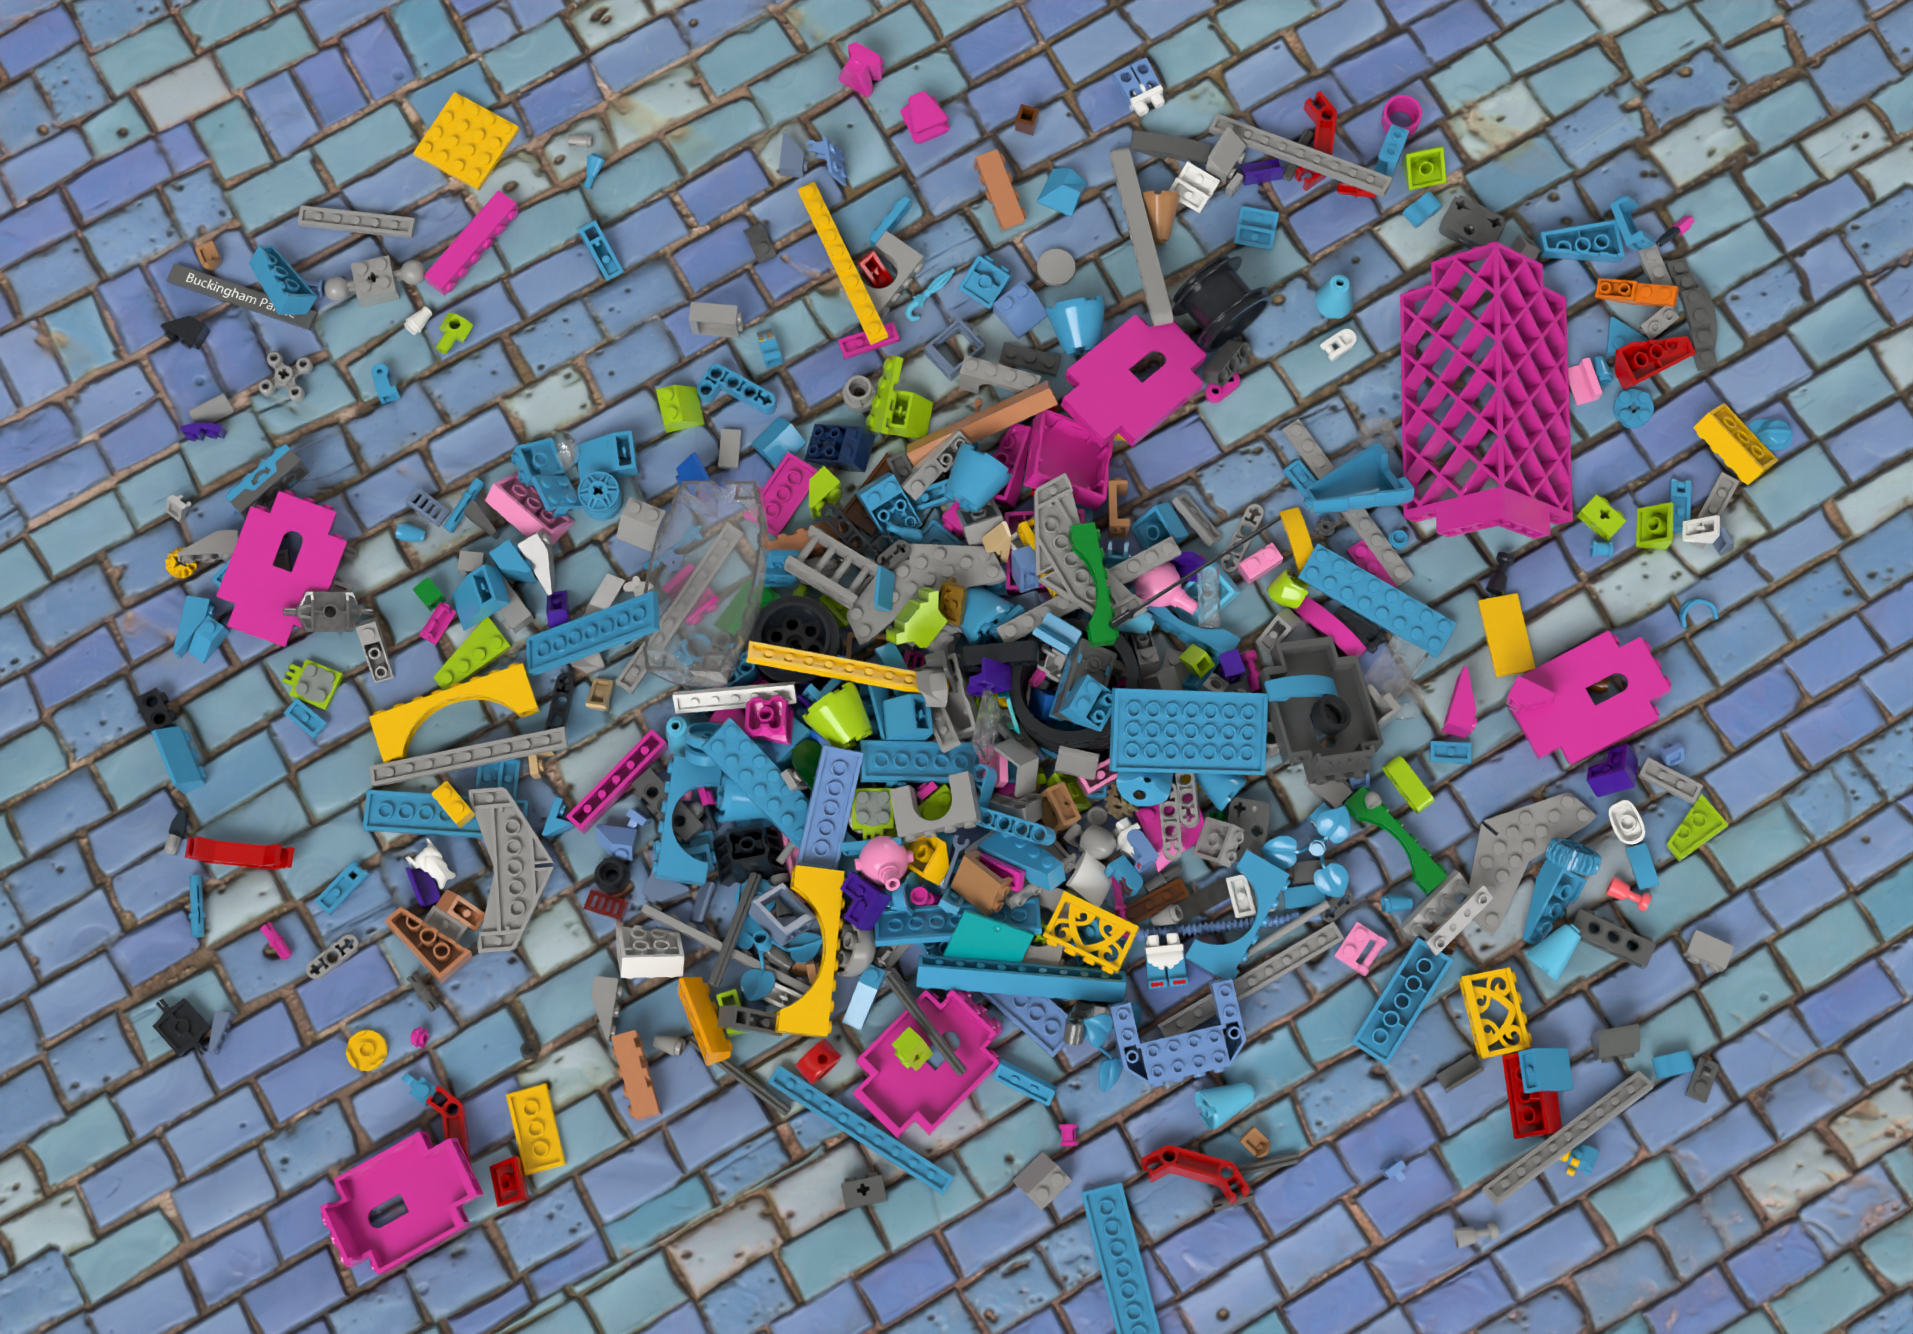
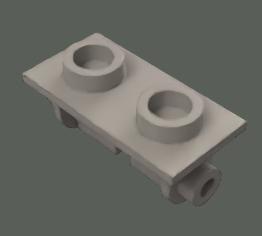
M1663 306L1640 325L1638 332L1643 336L1646 335L1649 340H1653L1680 317L1673 307Z
M911 944L882 946L874 956L872 963L887 972Z

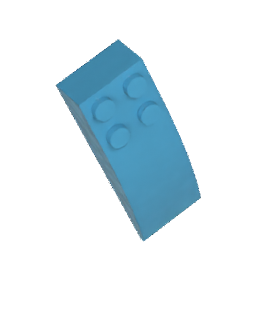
M1416 937L1351 1043L1387 1065L1450 967L1453 959L1442 952L1437 956L1434 955L1427 944Z

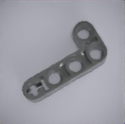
M1077 1000L1065 1021L1063 1041L1069 1045L1082 1044L1087 1035L1083 1020L1097 1014L1104 1013L1110 1015L1108 1005H1112V1003Z

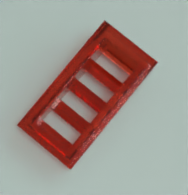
M590 890L583 909L622 922L629 902ZM594 896H597L598 899L595 907H591ZM602 899H605V902H604V905H603V907H602V910H601V909H598V908H599V905H600V903H601V900H602ZM609 901H611V908L609 912H607L606 909ZM616 904H620L617 914H614Z

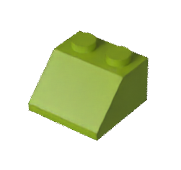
M672 385L656 389L666 433L705 424L696 387Z

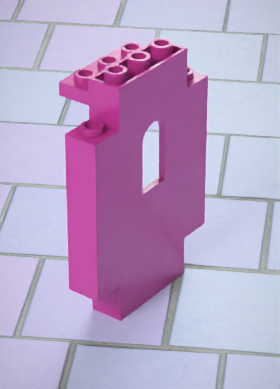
M1135 314L1067 369L1065 379L1074 389L1063 397L1061 407L1100 447H1103L1118 433L1133 447L1200 392L1203 382L1196 371L1204 363L1206 358L1205 351L1201 346L1196 345L1187 332H1183L1178 327L1174 319L1171 324L1148 327L1146 321ZM1154 351L1162 353L1165 356L1166 363L1143 383L1130 371L1133 366L1149 353Z
M284 490V492L278 491L270 513L267 512V508L256 505V508L250 507L216 596L235 604L227 625L228 627L285 648L294 626L300 628L302 626L296 616H283V608H296L304 592H329L347 546L344 536L333 533L332 536L329 535L330 531L333 530L337 515L333 511L334 507L322 504V507L314 504L315 500L303 497V500L295 497L296 493ZM296 531L302 536L303 543L292 572L273 566L284 535L287 532Z
M1607 631L1522 675L1523 678L1556 693L1554 701L1550 705L1526 713L1521 711L1516 713L1511 710L1538 760L1561 750L1571 767L1658 722L1660 713L1654 703L1670 693L1672 684L1666 675H1662L1660 671L1662 667L1658 659H1653L1650 654L1652 649L1647 640L1643 641L1639 637L1619 648L1618 645L1620 643L1616 635H1611L1610 631ZM1618 673L1625 676L1628 685L1623 692L1596 706L1594 705L1585 688L1613 674Z
M925 990L915 1000L941 1036L946 1032H954L959 1036L960 1045L954 1053L967 1069L961 1076H957L946 1060L936 1071L927 1062L915 1071L912 1067L907 1069L899 1061L900 1059L894 1054L896 1050L891 1044L908 1027L915 1031L929 1048L933 1045L907 1009L855 1060L869 1077L852 1093L853 1096L896 1139L914 1122L931 1136L999 1066L1000 1062L998 1059L1000 1057L992 1049L988 1051L987 1048L1002 1034L1003 1030L1000 1028L1002 1024L995 1017L991 1019L986 1014L987 1009L981 1003L976 1004L971 1000L973 996L970 992L951 990L946 995V999L940 1004L939 1001L941 999L933 991L929 993Z
M419 1131L333 1180L335 1183L334 1188L342 1199L335 1203H326L320 1206L321 1218L324 1225L330 1230L332 1243L338 1247L341 1262L347 1268L356 1267L370 1259V1266L377 1275L386 1274L472 1226L463 1206L481 1197L484 1193L457 1138H449L434 1147L427 1131ZM401 1194L409 1212L381 1228L372 1226L369 1220L371 1211Z

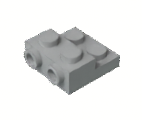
M1206 817L1192 855L1230 868L1231 864L1237 859L1236 851L1238 845L1244 840V829L1234 824Z

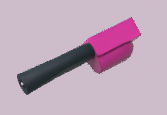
M1683 216L1656 241V244L1661 247L1675 236L1683 235L1691 228V224L1694 223L1692 216Z
M705 787L700 788L698 792L702 805L705 807L711 831H718L719 827L712 808L716 804L713 792Z

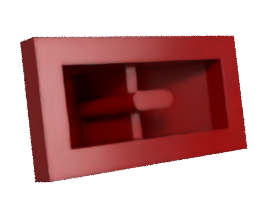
M873 250L858 262L859 274L873 288H885L893 281Z

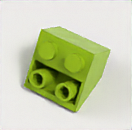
M895 390L896 397L892 401L890 408L892 416L891 419H888L887 428H889L888 434L921 439L927 436L933 402L912 392Z
M825 466L809 479V509L813 520L817 517H822L820 508L824 503L831 502L836 504L842 498L841 482Z

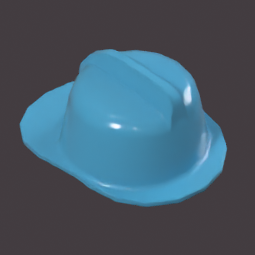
M1759 419L1748 425L1752 433L1769 450H1784L1792 442V430L1782 420Z
M914 871L909 872L905 882L901 883L898 889L892 891L889 905L891 909L898 912H908L911 916L915 914L917 905L911 901L910 894L914 888L921 887L917 873Z

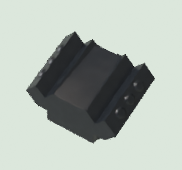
M761 823L728 829L726 835H721L713 841L719 880L722 885L730 887L735 882L743 884L748 880L751 872L760 874L762 879L768 880L773 875L788 872L786 861L783 865L776 861L784 849L781 831L778 828L772 826L764 828Z

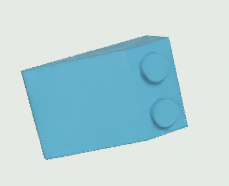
M1214 562L1202 570L1199 582H1188L1182 588L1189 597L1200 603L1195 613L1192 615L1182 608H1175L1172 605L1170 607L1183 622L1200 628L1226 608L1242 591L1220 565Z

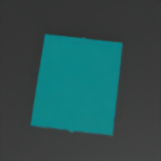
M964 910L942 956L1021 962L1034 937V933Z

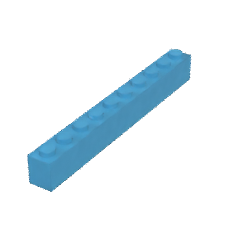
M919 954L916 987L963 990L966 992L975 991L988 994L1025 995L1028 997L1038 996L1050 999L1063 998L1068 1000H1087L1090 1002L1100 1001L1114 1004L1124 1002L1126 973L1125 971H1119L1118 974L1113 972L1111 975L1095 968Z

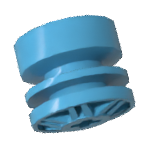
M600 471L592 472L586 475L578 485L579 500L589 517L599 521H606L612 519L620 512L623 505V497L619 485L612 475Z

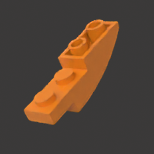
M1598 278L1595 298L1639 306L1676 307L1679 288L1671 285Z

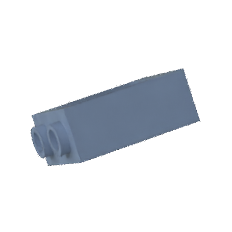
M960 318L924 347L926 357L950 382L960 374L963 361L954 368L938 352V349L956 333L960 332L976 349L969 356L979 358L985 353L986 343L980 335L976 336L972 332V327Z
M783 882L776 887H770L762 896H756L751 901L749 914L781 947L809 930L816 917ZM778 898L798 919L783 927L764 906Z

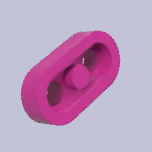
M1235 372L1231 377L1234 381L1227 382L1224 386L1209 384L1205 391L1206 399L1211 403L1221 402L1238 388L1240 383L1239 375ZM1217 389L1219 393L1214 394L1212 390Z

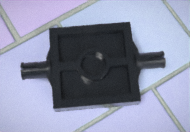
M183 998L171 1007H169L164 999L159 1000L160 1002H157L156 1005L163 1011V1014L153 1025V1028L178 1056L181 1057L193 1047L201 1056L204 1055V1052H207L208 1049L200 1041L212 1029L211 1026L186 998Z

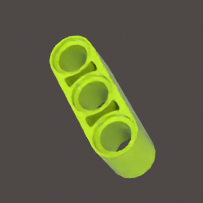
M1400 755L1382 766L1385 775L1415 813H1420L1434 803L1431 793Z

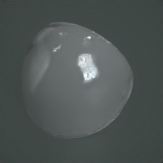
M575 438L564 440L556 445L558 451L556 458L566 473L575 466L580 457V447Z

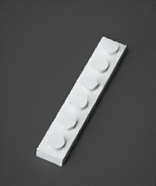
M794 681L673 692L675 713L679 714L746 708V702L750 701L753 697L769 700L773 696H781L783 699H788V704L797 703V695Z

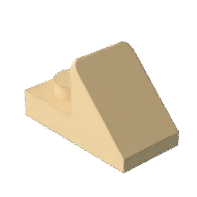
M1005 521L984 535L982 542L986 552H994L1000 564L1008 563L1012 535Z
M594 678L586 700V707L592 710L609 712L614 680Z
M552 751L528 756L530 774L533 779L542 778L541 772L544 771L543 760H539V758L555 756Z

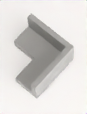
M1369 684L1367 690L1379 729H1381L1394 719L1402 707L1390 693L1382 697L1374 686Z
M1013 738L996 744L994 750L1017 766L1014 796L1020 798L1035 791L1039 757Z

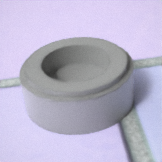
M1099 806L1092 807L1087 813L1088 823L1090 825L1103 826L1107 821L1106 810Z

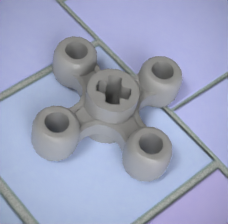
M270 352L267 356V362L272 368H275V376L270 380L265 379L259 383L260 392L264 396H272L277 388L284 387L288 389V396L293 402H301L305 397V393L300 386L296 385L297 377L302 374L307 375L313 370L312 362L308 358L302 357L297 360L294 366L289 367L284 365L283 356L279 352Z

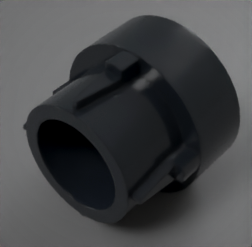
M604 858L595 869L594 881L604 893L616 895L628 887L630 872L621 860ZM616 872L618 874L617 879L608 881V874Z

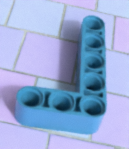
M977 764L973 767L971 774L974 776L976 792L978 793L980 790L978 803L982 820L981 823L976 825L1041 845L1049 846L1054 843L1056 833L1052 828L988 809L997 779V771L992 766ZM992 815V820L989 823V817ZM1009 820V827L1006 828V823ZM1025 826H1027V831L1024 834V828ZM1045 831V837L1042 839L1041 834Z

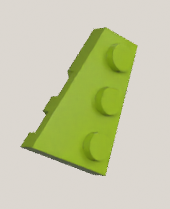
M1701 794L1668 841L1666 847L1680 862L1727 828L1728 823Z

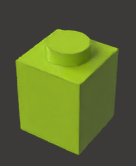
M1194 644L1179 656L1187 671L1199 678H1202L1215 666L1207 652Z

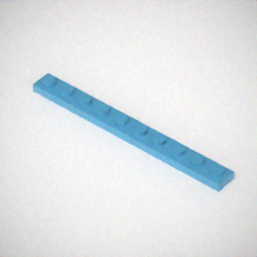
M778 1065L767 1082L942 1196L952 1183L953 1176L782 1066Z

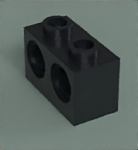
M154 688L134 698L150 734H152L151 731L177 727L175 722L177 716L173 709H169L167 705L169 699L165 692ZM157 699V704L150 707L151 701ZM165 716L164 723L158 724L159 718Z

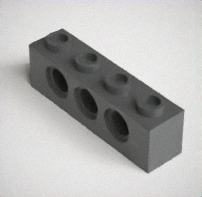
M648 768L631 783L634 788L632 792L639 800L644 799L648 803L646 805L647 809L653 815L657 813L661 817L660 820L663 821L664 813L661 812V805L663 800L666 801L667 793H664L665 784ZM658 790L659 792L656 797H649L650 791ZM679 800L672 814V829L675 832L676 840L680 844L684 841L688 846L693 839L697 838L696 836L706 829ZM678 819H685L686 821L683 826L675 825Z
M1585 908L1583 910L1579 909L1575 913L1571 923L1581 931L1578 934L1581 936L1580 941L1641 969L1647 967L1656 947L1651 938L1645 935L1638 936L1632 933L1633 930L1628 927H1618L1613 924L1612 920L1594 916L1595 913ZM1589 924H1594L1597 927V933L1590 932ZM1608 933L1615 934L1616 942H1611L1608 939ZM1628 941H1631L1635 944V951H1631L1628 949Z

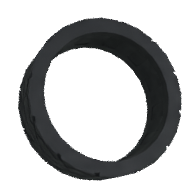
M1063 619L1083 632L1080 639L1088 640L1086 628L1090 622L1089 619ZM1033 634L1030 635L1026 641L1038 642L1039 661L1044 660L1047 654L1041 648L1046 642ZM1119 634L1114 645L1101 646L1117 653V658L1125 666L1127 674L1125 689H1144V680L1134 652L1124 637ZM1037 664L1011 667V690L1008 691L1012 707L1024 730L1037 744L1058 754L1059 746L1091 753H1099L1110 748L1111 715L1100 732L1090 728L1080 731L1052 729L1039 722L1028 710V681L1036 670Z

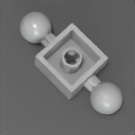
M389 255L351 263L353 280L346 281L341 277H332L325 283L324 291L330 300L336 302L344 300L349 292L356 291L357 299L363 308L399 300L397 282L405 281L410 285H417L424 280L426 270L423 264L417 260H409L403 264L401 269L394 270V265Z

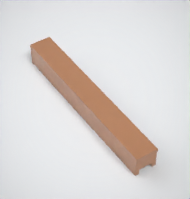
M1047 380L908 444L906 454L913 467H915L931 450L955 431L959 430L971 443H974L1057 405L1056 395L1053 393Z

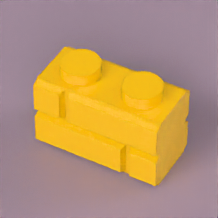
M448 781L431 793L459 828L476 816Z

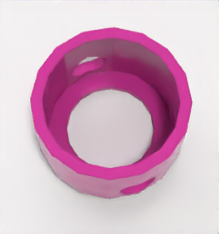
M1394 96L1388 100L1384 107L1381 119L1382 127L1388 134L1392 125L1389 120L1390 116L1396 112H1403L1411 119V126L1404 127V129L1409 130L1407 137L1409 138L1419 127L1422 117L1421 106L1416 99L1410 96Z

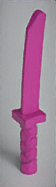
M1112 876L1116 905L1115 915L1117 914L1118 917L1126 920L1125 913H1127L1126 904L1123 902L1121 885ZM1126 932L1122 938L1128 939L1130 933Z

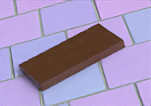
M885 454L859 490L885 473H891L886 463V459L892 457L891 455ZM855 494L842 510V513L854 526L872 538L878 529Z

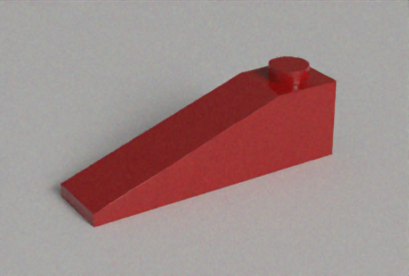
M1688 336L1631 342L1615 350V375L1622 389L1625 390L1695 355L1696 352Z

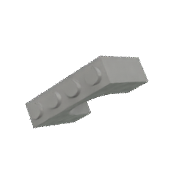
M885 231L875 244V253L896 268L898 272L897 277L891 285L881 289L871 288L864 284L880 319L887 316L892 303L898 302L901 292L904 288H909L913 282L912 278L916 273L919 274L925 266L923 255L888 231ZM842 286L840 288V296L851 303Z
M965 355L960 370V389L979 394L983 384L999 386L1016 395L1041 383L1040 375Z
M966 771L948 776L952 804L944 817L934 821L925 820L920 815L913 787L907 785L891 789L890 795L898 837H901L907 843L917 841L918 837L925 836V838L937 836L939 832L953 833L957 831L956 828L964 827L969 829L976 827L977 823H981L973 774Z
M1043 888L1039 894L1032 895L1029 898L1039 897L1040 908L1054 913L1065 890L1054 888L1052 891H1048ZM1066 891V892H1068V893H1070V894H1072V895L1078 897V894H1077V893H1073V892ZM1065 904L1059 919H1068L1069 904ZM1060 924L1057 937L1064 938L1066 936V932L1060 930L1064 927L1069 928V924ZM1029 945L1021 963L1064 966L1065 959H1062L1065 948L1059 945L1056 948L1050 945L1042 947Z

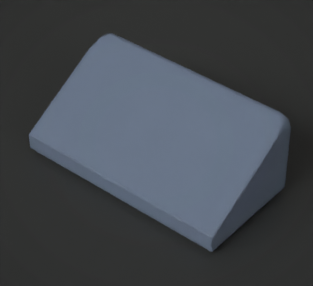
M705 882L703 886H700L689 918L690 921L701 925L705 923L716 890L713 882Z

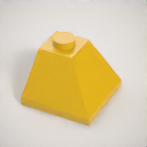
M925 836L918 837L917 841L911 842L907 849L912 850L913 862L908 863L907 868L940 886L949 869L946 842L936 836L931 838H925Z

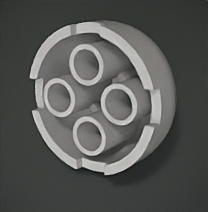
M842 914L840 918H843L842 929L838 930V938L843 940V943H840V949L836 951L838 969L834 971V976L851 978L862 974L871 965L876 952L875 933L873 929L867 931L858 929L844 918L845 914Z

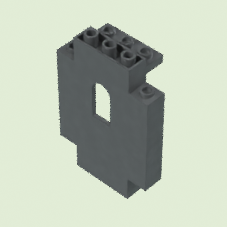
M1332 636L1276 643L1270 651L1274 666L1263 668L1258 675L1262 693H1267L1264 683L1269 680L1298 675L1326 676L1334 680L1338 696L1347 704L1351 712L1349 726L1334 735L1335 746L1331 749H1325L1318 744L1310 718L1311 708L1314 703L1320 700L1319 696L1290 697L1287 701L1269 702L1268 699V714L1283 765L1291 764L1295 766L1303 763L1308 784L1324 785L1329 781L1339 783L1349 778H1354L1355 780L1365 778L1372 768L1370 759L1378 752L1384 742L1357 655L1338 658ZM1324 706L1328 718L1333 723L1338 724L1334 711Z

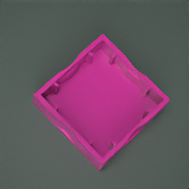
M1047 409L1038 413L1032 423L1024 485L1037 489L1039 486L1066 473L1071 482L1075 503L1097 510L1106 500L1108 465L1112 456L1114 438L1103 447H1100L1076 421Z

